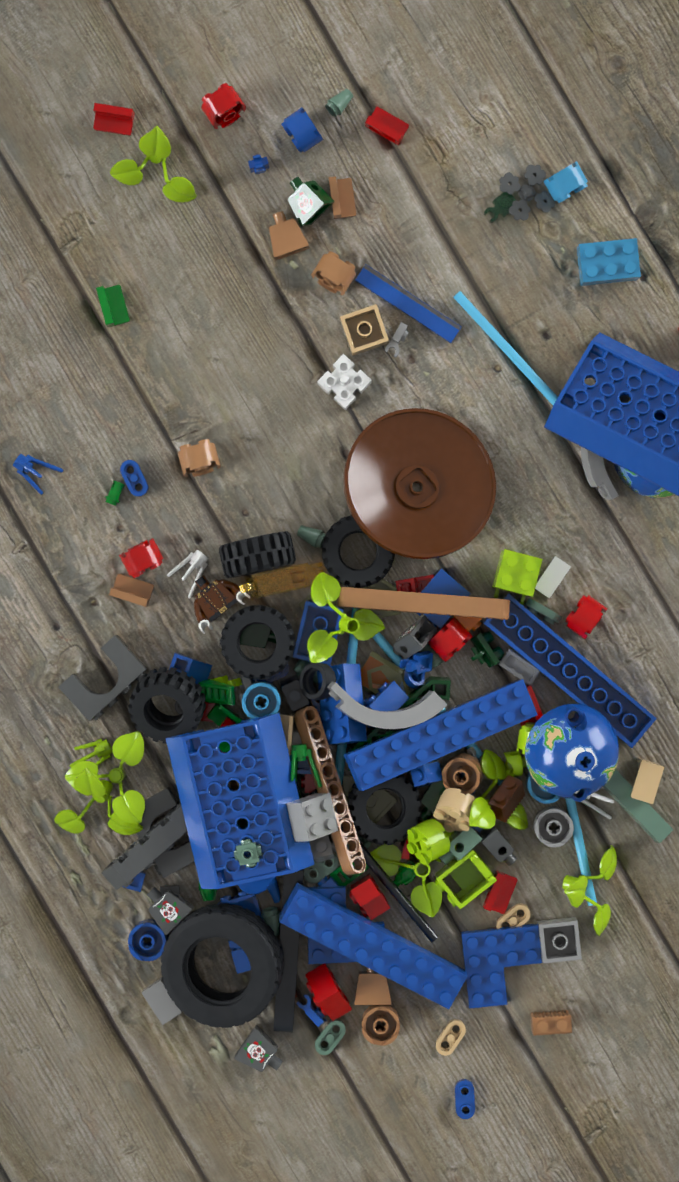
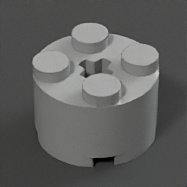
M550 806L537 812L533 821V830L540 842L548 847L556 848L563 846L569 841L573 835L574 825L570 816L563 809ZM553 822L558 825V827L554 828V831L549 828Z

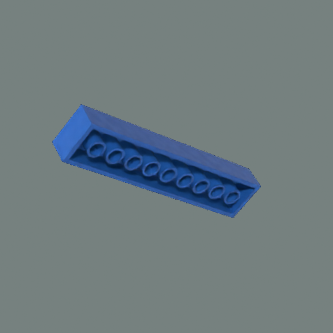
M506 594L503 599L510 600L509 620L486 618L483 624L574 701L600 712L610 722L617 737L633 748L657 718L510 594Z
M516 680L436 714L423 723L404 728L343 755L358 791H364L535 717L538 714L524 680Z
M299 883L295 885L279 914L280 923L447 1009H450L468 977L465 969Z

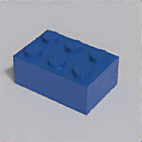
M306 600L293 658L310 661L307 643L314 631L322 629L330 634V632L339 630V621L342 617L328 604L320 607L313 601ZM336 607L343 613L344 608ZM338 634L333 635L332 637L337 640ZM333 655L320 663L330 666Z

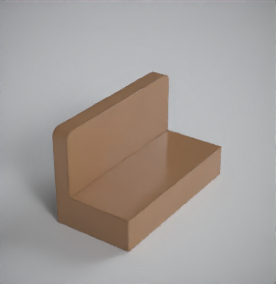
M336 176L328 177L331 198L334 200L332 204L334 219L356 216L352 179L336 180Z
M118 574L109 595L148 607L154 585Z

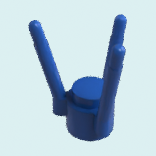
M20 454L14 461L13 467L18 469L17 473L22 475L41 495L43 491L26 474L31 472L37 477L42 478V475L32 468L33 463L31 462L55 471H64L57 466L35 459L30 455L24 456Z

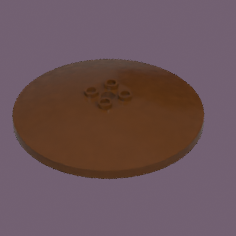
M411 408L397 410L378 418L358 436L351 447L345 463L344 493L354 520L361 530L376 544L403 557L434 559L462 549L481 532L489 520L494 507L496 478L492 461L484 445L463 423L438 411ZM418 483L422 490L420 492L414 491L412 484Z

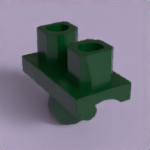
M489 631L483 634L480 633L470 639L474 645L471 648L474 656L470 658L472 661L478 659L481 665L486 663L489 668L500 662L499 659L504 655V652L499 646L493 650L488 644L494 640V637Z

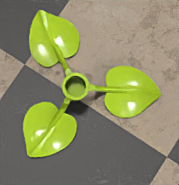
M158 126L143 135L139 140V148L146 155V158L139 167L134 160L124 159L113 165L110 170L111 176L126 185H136L143 179V173L140 170L144 168L148 160L155 164L162 162L164 179L167 183L162 189L164 195L175 202H189L197 197L194 186L186 178L173 177L171 180L168 179L166 158L171 153V145L166 135Z
M324 572L319 573L313 580L311 598L320 607L328 603L342 618L339 621L340 630L328 634L327 631L319 629L310 635L307 648L312 663L323 662L335 653L338 641L332 637L333 635L347 632L353 634L356 639L365 641L385 629L381 619L369 609H359L355 611L353 618L336 608L331 601L338 599L341 587L336 578Z
M136 731L122 735L115 740L112 747L113 754L121 762L120 766L112 769L109 774H98L96 763L82 761L72 766L65 775V779L76 791L78 790L74 786V781L86 767L98 778L109 777L112 783H118L121 796L113 800V811L121 820L132 824L142 822L145 810V800L140 792L129 790L125 794L123 793L122 781L126 777V772L123 769L124 762L129 766H135L144 756V739L141 732Z
M484 749L481 757V769L488 779L493 780V783L482 796L473 801L470 810L469 826L491 829L495 825L496 817L493 810L490 809L491 806L488 805L489 800L485 799V797L498 783V780L505 779L506 768L496 753ZM521 803L517 805L513 814L507 819V823L517 830L528 828L527 814Z
M88 767L76 777L74 786L83 795H92V799L80 815L77 816L74 811L66 809L58 812L54 819L55 823L62 829L70 833H81L86 826L81 818L93 802L104 803L108 801V817L110 818L108 826L113 831L122 835H132L143 829V826L140 824L125 822L117 817L114 812L113 814L111 813V800L113 797L110 796L113 785L107 780H100Z
M447 831L443 832L445 838L449 837L453 833ZM384 844L369 852L388 876H394L398 873V865L413 869L415 875L422 878V885L414 887L411 892L410 898L413 906L431 918L437 914L442 903V891L435 884L436 882L425 883L426 877L430 874V866L428 864L423 865L420 861L415 865L399 862L401 860V851L395 845Z
M610 845L611 847L605 852L600 861L599 875H579L578 878L566 875L562 884L564 893L568 896L573 907L578 908L584 899L597 907L598 911L594 916V929L597 936L601 935L609 923L611 916L610 906L608 904L601 906L585 896L588 880L602 879L603 877L604 880H609L614 874L617 865V855L613 845Z

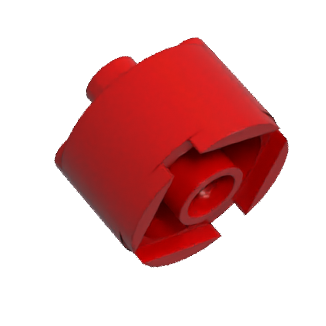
M227 83L220 85L218 90L212 94L208 93L202 98L203 104L201 109L215 129H218L217 126L220 125L222 128L233 124L241 117L239 115L241 110L243 112L246 110V105L238 93Z
M151 538L149 542L146 540L128 549V552L125 554L124 552L119 554L129 576L132 575L133 578L144 574L145 569L148 567L150 570L157 568L163 563L162 559H164L154 538Z
M583 595L577 603L578 610L576 612L572 610L565 621L568 623L566 626L583 639L587 638L585 633L590 634L601 620L603 615L601 611L605 613L608 609L590 595L588 597Z
M454 617L428 641V644L442 660L447 662L473 636Z

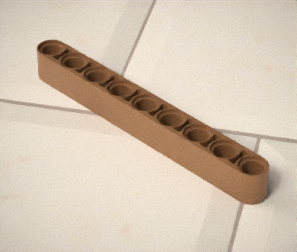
M341 587L340 596L337 599V607L509 620L510 600Z
M312 706L300 709L295 713L294 718L302 744H307V749L312 750V757L322 783L321 788L318 787L308 756L306 757L317 792L330 793L329 787L331 789V799L338 826V831L331 833L341 868L347 875L362 873L366 869V861L319 713Z

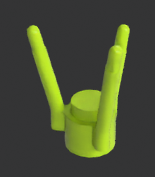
M99 739L95 742L74 747V750H80L96 746L94 747V752L71 763L70 767L96 755L99 758L102 757L96 762L97 766H99L106 759L110 758V754L113 753L110 743L107 739Z

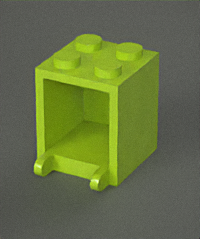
M506 549L502 550L492 585L493 588H496L494 598H498L499 591L504 590L520 594V604L524 605L526 596L533 597L543 559Z
M474 848L461 860L453 859L435 873V884L442 892L446 891L448 893L447 899L453 907L458 906L460 909L497 881L495 875ZM447 876H452L461 888L460 891L455 893L444 880Z

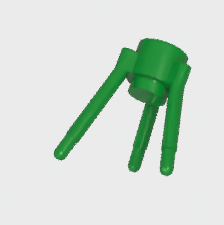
M307 744L291 745L290 780L294 781L295 776L297 783L298 761H304L306 756H308L318 787L321 788L322 783L312 757V750L307 749Z

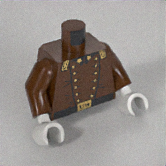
M204 575L195 581L201 591L195 595L196 599L194 601L195 616L199 623V629L203 634H205L204 628L206 626L212 630L213 628L210 623L237 602L244 605L245 603L242 602V599L245 596L250 599V595L231 581L216 579L210 583Z

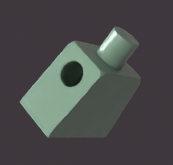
M470 827L469 831H454L449 836L450 851L439 857V859L445 865L452 859L461 860L482 838L472 827Z

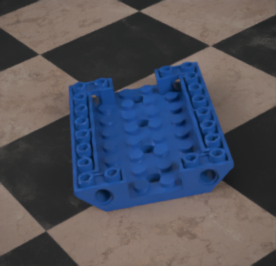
M599 333L591 340L555 401L544 428L679 496V371ZM593 378L596 383L590 386L585 383V380ZM622 395H627L630 401L623 403L619 398ZM656 413H663L665 419L659 421L654 415Z
M280 712L243 720L238 724L206 731L203 729L165 738L201 889L226 888L295 873L315 865L310 841L294 842L286 803L300 798L295 776L294 781L290 780L291 759ZM220 743H229L230 751H221ZM236 780L239 783V789L231 790L228 786L229 781ZM238 819H246L248 826L240 828L237 824ZM250 838L252 842L256 841V844H261L263 856H259L260 861L257 862V865L252 867L240 866L239 860H235L234 851L236 845H241V840ZM245 851L244 855L245 857L251 856V853L249 851Z

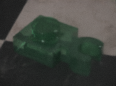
M503 192L492 201L495 207L487 208L484 211V215L492 212L494 217L490 222L493 223L497 220L500 213L503 217L509 214V208L516 199L513 195Z

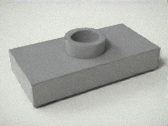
M508 649L499 662L501 667L520 680L523 679L528 685H532L540 673L530 662L511 649Z

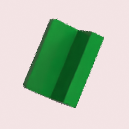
M121 286L97 287L96 290L106 326L109 328L129 322L130 319Z

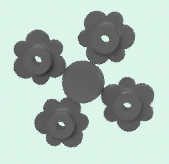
M528 165L526 167L527 172L524 174V177L528 179V184L521 187L518 183L519 178L513 176L510 172H507L504 177L499 179L502 192L512 195L514 191H519L518 195L521 200L519 202L513 201L512 206L509 208V213L514 216L515 220L521 219L525 221L528 219V213L531 211V208L527 206V202L533 199L537 202L536 207L544 213H548L551 208L555 207V202L550 193L544 190L541 194L535 195V190L532 187L535 184H542V179L546 177V172L541 170L540 165Z

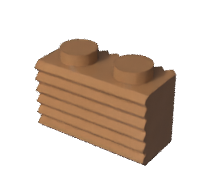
M568 1010L550 1011V1013L548 1011L546 1013L544 1011L542 1013L531 1012L530 1014L533 1036L572 1033L571 1015Z

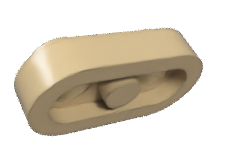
M523 903L515 904L497 920L496 928H502L504 922L509 923L508 927L524 925L530 918L528 906ZM523 910L524 913L523 915H517V911Z
M453 1019L449 1021L437 1038L436 1050L439 1054L447 1056L453 1053L464 1037L466 1027L461 1020ZM453 1026H459L458 1031L452 1030ZM446 1041L449 1043V1045L447 1047H443L441 1045L442 1042Z

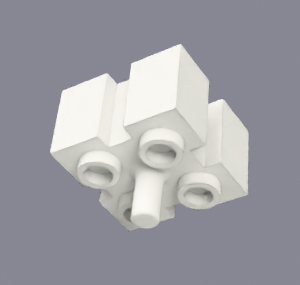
M343 354L333 364L335 370L332 373L327 371L317 381V384L328 395L333 392L336 395L334 400L346 410L356 400L354 394L357 390L362 393L371 384L372 380L361 370L355 372L353 370L355 364Z

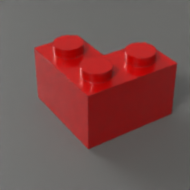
M370 873L351 884L349 896L354 904L358 903L360 905V910L365 918L369 917L370 920H373L391 908Z
M325 963L305 974L308 980L306 986L315 995L312 999L316 1006L320 1007L325 1017L328 1015L334 1021L353 1010L345 993L338 986L332 971Z

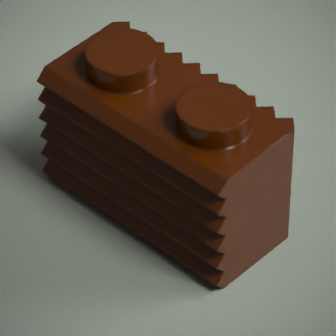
M507 775L488 801V805L491 806L490 809L493 810L496 819L507 822V819L513 814L517 805L525 797L522 780Z

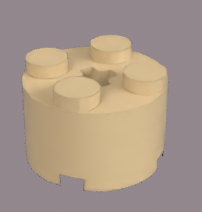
M448 788L440 796L433 816L447 832L469 831L471 827L469 826L470 810L475 798L468 792L467 795L461 793L460 789Z

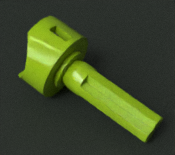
M516 750L504 752L506 757V776H522L523 768H527L525 756L521 757L520 753Z

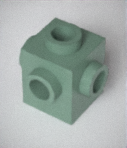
M250 838L241 840V845H236L234 851L235 860H239L240 866H255L260 861L259 856H263L261 844H256V841L252 842ZM249 851L251 856L245 857L244 852Z

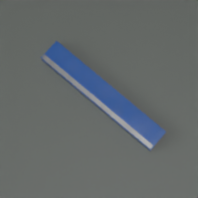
M366 264L355 279L357 283L449 343H452L461 329L460 325Z

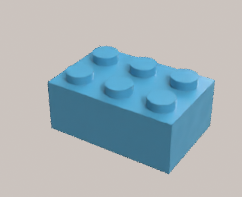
M637 238L579 244L577 247L580 286L636 281L641 277Z

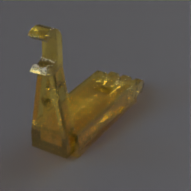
M322 562L310 565L303 563L254 574L252 578H247L246 584L239 585L241 593L248 592L250 597L262 598L311 587L315 577L319 573L324 572L323 570H315V567L322 566Z

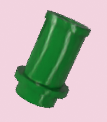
M113 480L109 494L105 496L107 498L105 502L116 506L120 502L118 500L125 485Z

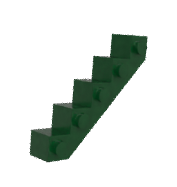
M429 676L421 686L408 695L409 699L399 709L414 704L429 690L434 691L442 700H450V678ZM374 727L366 732L367 741L353 743L348 748V752L404 728L383 729Z

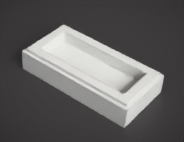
M555 556L537 581L535 589L550 598L571 566Z

